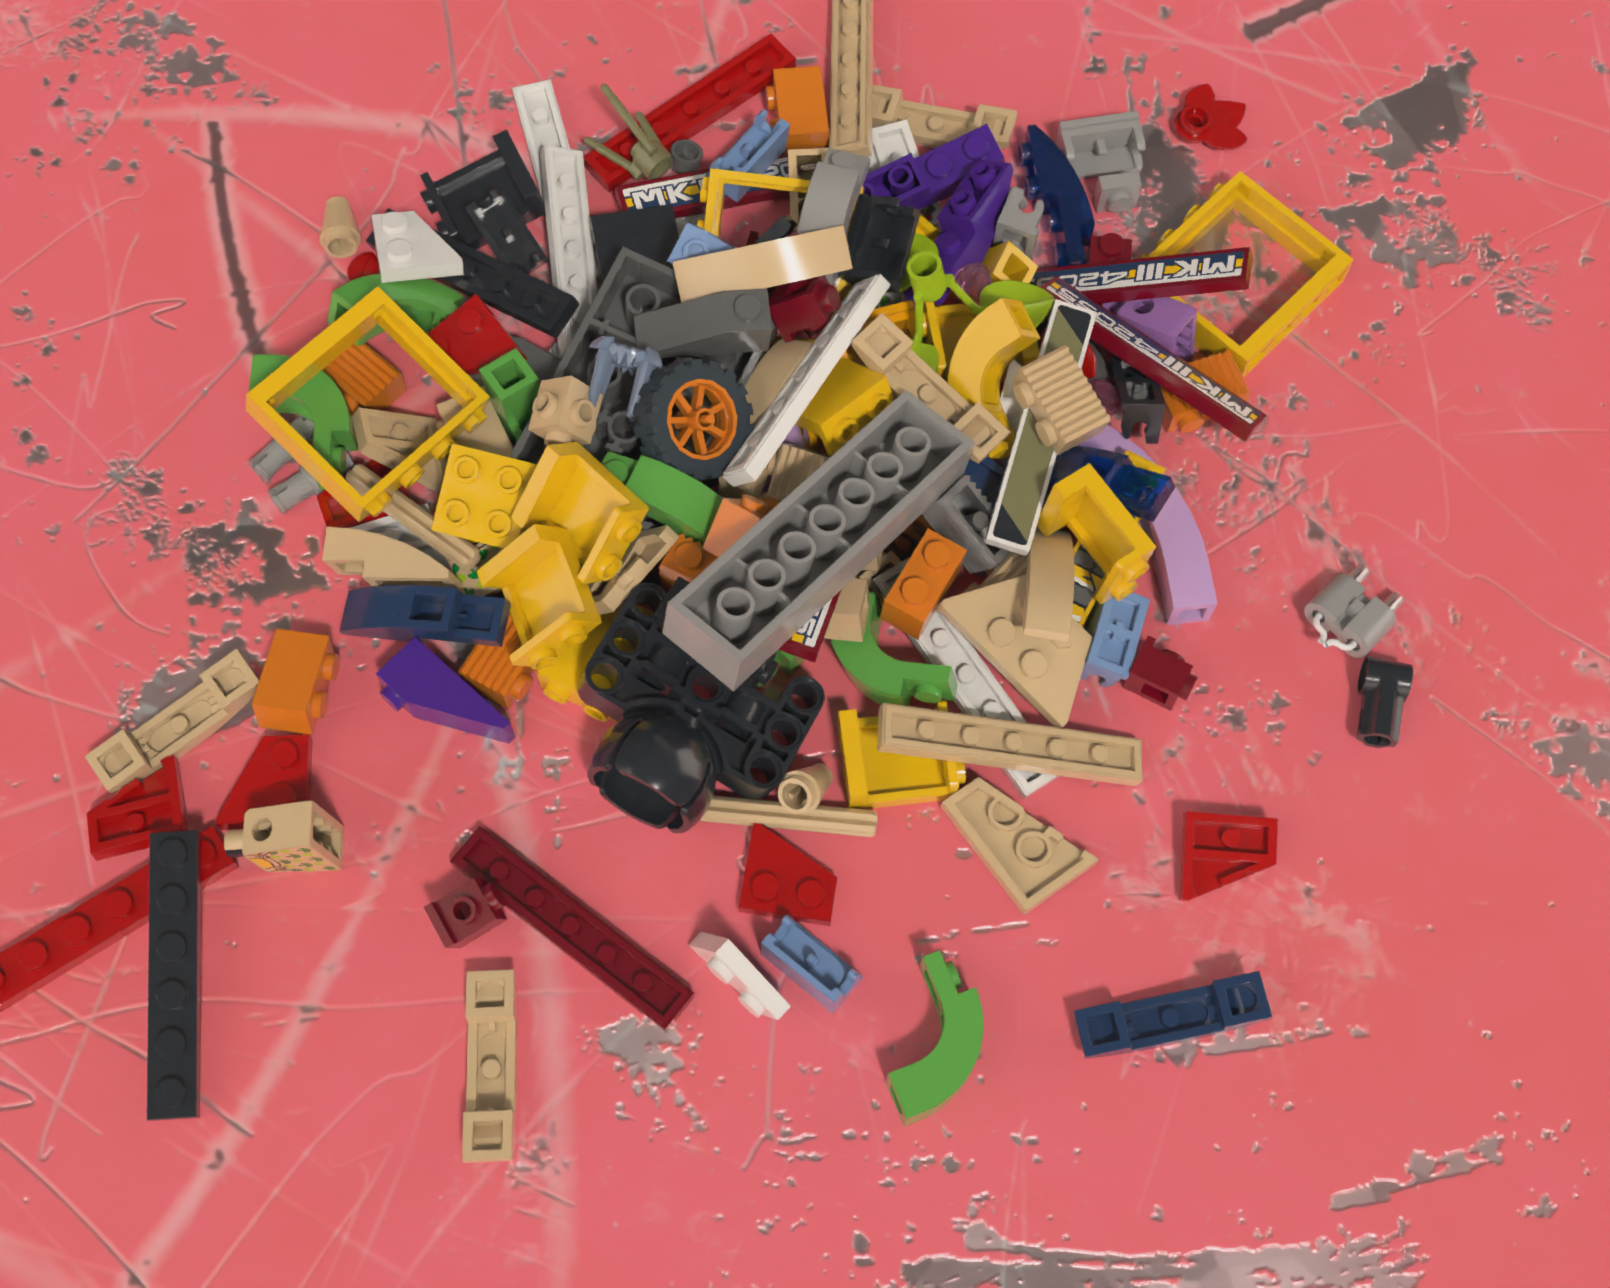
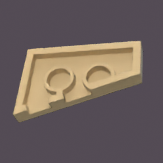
M977 777L945 799L941 804L942 810L1023 915H1026L1095 866L1099 860L1088 851L1084 850L1083 852L1063 838L1064 835L1053 827H1046L1024 812L1022 806L980 777Z

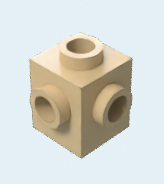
M572 375L542 380L537 397L533 403V413L528 430L542 437L545 445L578 442L580 445L591 444L603 395L600 393L596 407H594L592 402L589 401L588 392L590 387Z

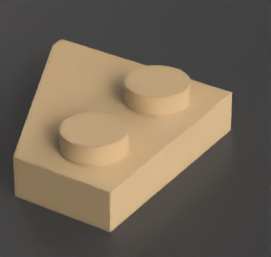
M358 408L352 416L360 453L392 470L437 432L434 425L437 420L432 417L367 408ZM446 456L440 461L433 458L422 468L425 472L417 482L440 494L447 466Z
M668 525L641 531L637 538L630 543L621 559L622 567L619 572L610 580L589 584V589L599 615L617 611L625 603L631 591L675 544L679 536Z

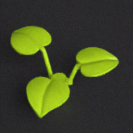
M916 232L899 291L901 293L912 286L913 293L915 294V334L913 339H911L914 342L912 351L935 372H937L939 366L938 350L933 345L920 343L923 338V303L937 301L942 297L947 287L975 314H980L1000 298L1022 301L1035 328L1052 309L1055 301L1052 294L1038 286L1020 281L1003 280L984 287L980 293L981 305H978L955 282L953 274L944 273L936 244L930 238Z

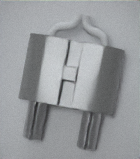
M1358 565L1349 575L1341 573L1334 576L1304 609L1307 620L1320 633V638L1318 639L1320 644H1323L1325 648L1332 645L1336 646L1355 658L1365 657L1395 626L1396 616L1394 612L1404 603L1402 596L1394 602L1399 595L1396 592H1393L1384 602L1376 596L1371 601L1363 595L1366 588L1361 583L1369 576V570L1366 568L1361 573L1365 567L1364 565ZM1329 631L1338 637L1337 639H1328L1326 641Z

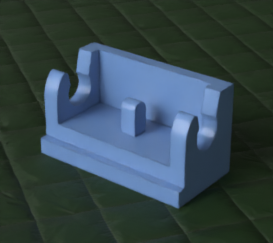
M765 109L761 110L755 116L754 124L722 158L717 157L710 165V168L764 174L786 150L790 124L781 118L772 128L766 121L767 111ZM710 171L705 175V177L710 176ZM726 184L725 194L738 202L751 187Z
M1132 592L1120 601H1116L1114 597L1101 605L1096 601L1084 628L1092 636L1080 680L1089 678V675H1098L1103 677L1101 686L1110 687L1120 679L1126 680L1129 678V672L1132 667L1150 599Z
M786 915L782 919V924L774 935L769 933L761 942V955L834 1014L863 979V976L800 926L793 918Z

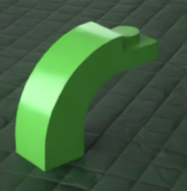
M380 274L364 276L352 280L332 292L327 324L331 325L379 286L428 334L462 306L464 296L443 284L429 279L382 283ZM377 324L356 341L355 344L361 346L385 331Z
M517 348L479 369L486 393L490 396L489 400L514 447L532 416L533 403L540 387L539 378Z
M272 354L253 355L249 391L291 357ZM321 370L279 405L275 411L277 413L300 415L310 420L314 424L313 448L338 473H345V451H358L352 415L337 385ZM317 482L320 490H326L321 484Z
M609 451L607 452L602 465L649 507L646 513L647 516L663 525H668L677 535L684 533L685 538L692 537L693 542L700 541L701 546L704 545L723 500L721 496L691 476L660 461L643 455L637 461Z
M869 592L871 606L863 642L831 639L833 648L850 681L861 693L880 705L889 703L909 706L911 696H915L916 699L926 703H937L941 699L955 701L958 684L951 666L900 661L888 656L878 647L882 619H880L882 606L876 592Z
M940 950L923 956L919 967L940 1018V1040L926 1057L888 1073L886 1079L887 1087L904 1127L933 1115L958 1094L966 1083L981 1049L984 1022L978 991L974 987L958 994L957 989L962 985L957 969L952 961L945 963Z

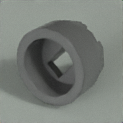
M687 139L678 140L673 143L670 151L673 158L672 169L678 174L697 171L703 156V150L700 145Z

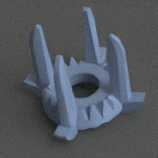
M600 336L589 346V348L598 349L595 355L596 361L588 392L589 401L596 407L600 393L603 395V401L615 366L617 368L622 367V373L629 369L631 376L636 372L626 414L629 422L633 423L637 421V416H633L634 406L641 399L638 393L643 384H648L651 381L650 375L658 369H664L659 353L648 346L644 352L635 347H628L625 344L614 342L613 336Z

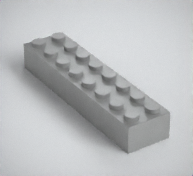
M905 390L672 598L667 604L662 633L732 691H735L964 474L976 442Z

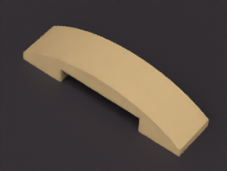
M873 84L872 128L907 119L915 144L935 149L988 124L1000 150L1009 146L1018 118V111L979 104L977 112L972 113L903 100L901 89Z
M844 225L673 261L681 303L722 291L764 289L853 269Z
M881 313L851 341V346L869 369L886 375L895 399L907 390L976 442L970 459L979 464L1010 434V431L979 402L974 406L968 403L912 351L914 342Z
M780 339L757 364L745 386L748 392L745 395L747 403H752L754 415H750V424H753L754 428L811 348L813 342L793 340L786 343L784 339ZM768 464L756 481L733 487L720 476L719 495L723 498L741 499L743 494H747L759 499L768 477Z
M1036 526L1031 548L1026 556L1027 594L1023 604V635L1068 642L1072 622L1075 574L1072 538L1068 531L1060 529L1045 537Z
M237 649L199 674L203 681L201 684L132 733L128 734L122 729L84 756L108 792H116L135 778L140 781L163 767L160 761L167 756L174 755L178 759L215 733L249 702L255 694L259 678Z
M514 969L466 972L465 1018L468 1022L466 1112H463L462 1162L513 1161L517 1102Z

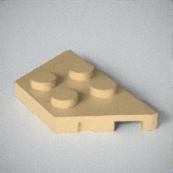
M1027 574L944 599L936 609L1054 727H1064L1070 716L1092 636L1073 617L1068 642L1023 635V604L1027 594Z

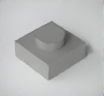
M1139 172L1098 176L1093 197L1096 213L1106 211L1119 213L1135 208L1142 186Z

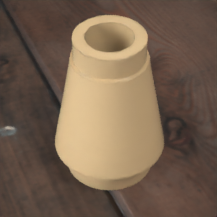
M340 196L331 197L326 201L319 237L320 244L325 252L334 258H348L354 255L361 243V236L350 207V202Z
M821 763L786 773L778 788V798L781 805L787 811L794 814L813 812L832 784L833 774L826 765Z

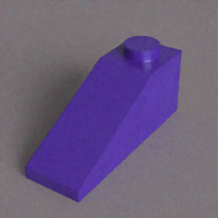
M416 637L376 673L383 688L379 692L380 696L397 712L403 707L414 718L508 744L515 738L511 723Z

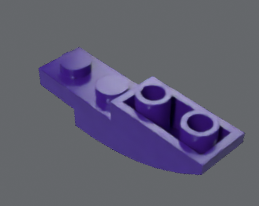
M985 124L919 157L914 158L912 153L868 173L863 184L864 194L899 198V206H911L919 210L951 197L976 160L1005 162V158L988 124Z
M976 160L937 216L942 230L934 240V243L938 248L944 273L953 274L955 282L960 287H968L995 236L997 221L1005 206L1014 170L1011 163ZM910 286L903 293L907 300L914 301L915 294L913 293L912 286ZM947 287L942 297L934 301V304L942 305L951 289Z

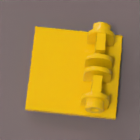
M452 443L431 530L505 548L528 529H522L511 519V516L537 464Z

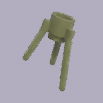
M602 84L601 91L639 140L633 146L630 153L633 157V163L590 137H585L584 143L629 171L637 181L643 176L648 180L662 177L673 163L671 154L662 145L643 113L640 111L635 113V117L640 124L639 126L607 84Z

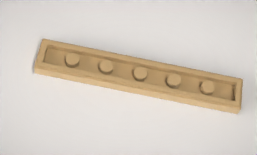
M832 0L829 148L869 157L872 156L873 0Z
M883 703L879 707L877 751L1130 786H1137L1142 782V739Z

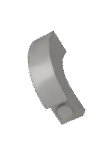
M828 149L823 162L818 161L811 178L796 235L844 225L847 236L855 203L869 172V157L856 155L848 151ZM838 272L825 275L829 284L837 289L841 279L838 276Z

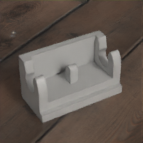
M1138 111L1059 122L1055 150L1064 182L1142 171L1143 160L1140 151H1144L1146 147Z
M1013 186L997 221L993 247L1010 241L1033 261L1039 234L1037 226L1043 215L1044 204L1042 200H1038L1033 212H1022L1019 206L1022 205L1024 190Z

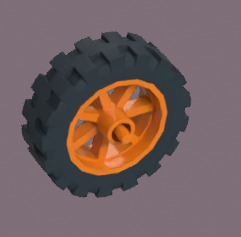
M693 359L665 365L666 368L653 372L650 375L651 381L648 384H643L638 393L641 399L634 406L633 416H637L638 424L634 426L635 436L640 438L643 444L640 446V450L644 456L667 464L696 480L718 478L723 475L722 472L726 470L754 429V425L750 424V415H754L752 403H747L745 397L748 392L743 383L738 384L735 381L736 375L730 369L719 368L720 363L715 361ZM688 387H694L691 406L681 394ZM704 394L713 404L707 408H702ZM675 403L680 411L674 417H671L672 407ZM714 414H716V418H717V420H716V426H714V423H715V416H714ZM672 424L680 432L677 438L674 436ZM703 431L714 436L707 448ZM691 434L696 454L683 448Z

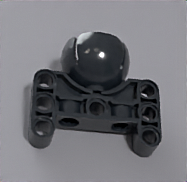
M642 583L631 591L577 683V693L586 705L596 708L617 722L620 721L607 730L596 743L589 759L587 777L591 785L599 787V792L605 800L626 815L656 829L667 827L672 833H684L695 826L707 812L715 792L716 781L737 792L743 798L758 800L766 798L786 774L823 706L825 694L821 684L809 676H799L792 679L775 701L745 683H742L735 691H732L668 637L657 631L658 626L654 615L647 616L638 611L636 603H645L655 613L667 595L666 591L657 584ZM622 638L627 640L631 644L633 651L624 652L618 649L613 639ZM594 674L605 676L609 680L611 688L602 689L597 687L593 683L591 676ZM692 685L704 686L710 693V699L698 697L694 693ZM791 695L801 696L807 704V709L797 707L793 703ZM771 731L781 732L785 736L788 746L778 745L771 737ZM751 767L761 769L767 777L766 784H761L752 778L750 774Z

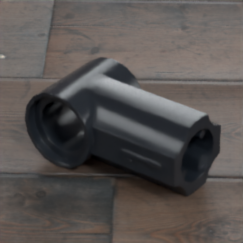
M1369 655L1363 660L1358 679V694L1362 695L1356 739L1362 741L1364 745L1383 748L1395 747L1398 743L1403 703L1407 700L1412 685V664Z

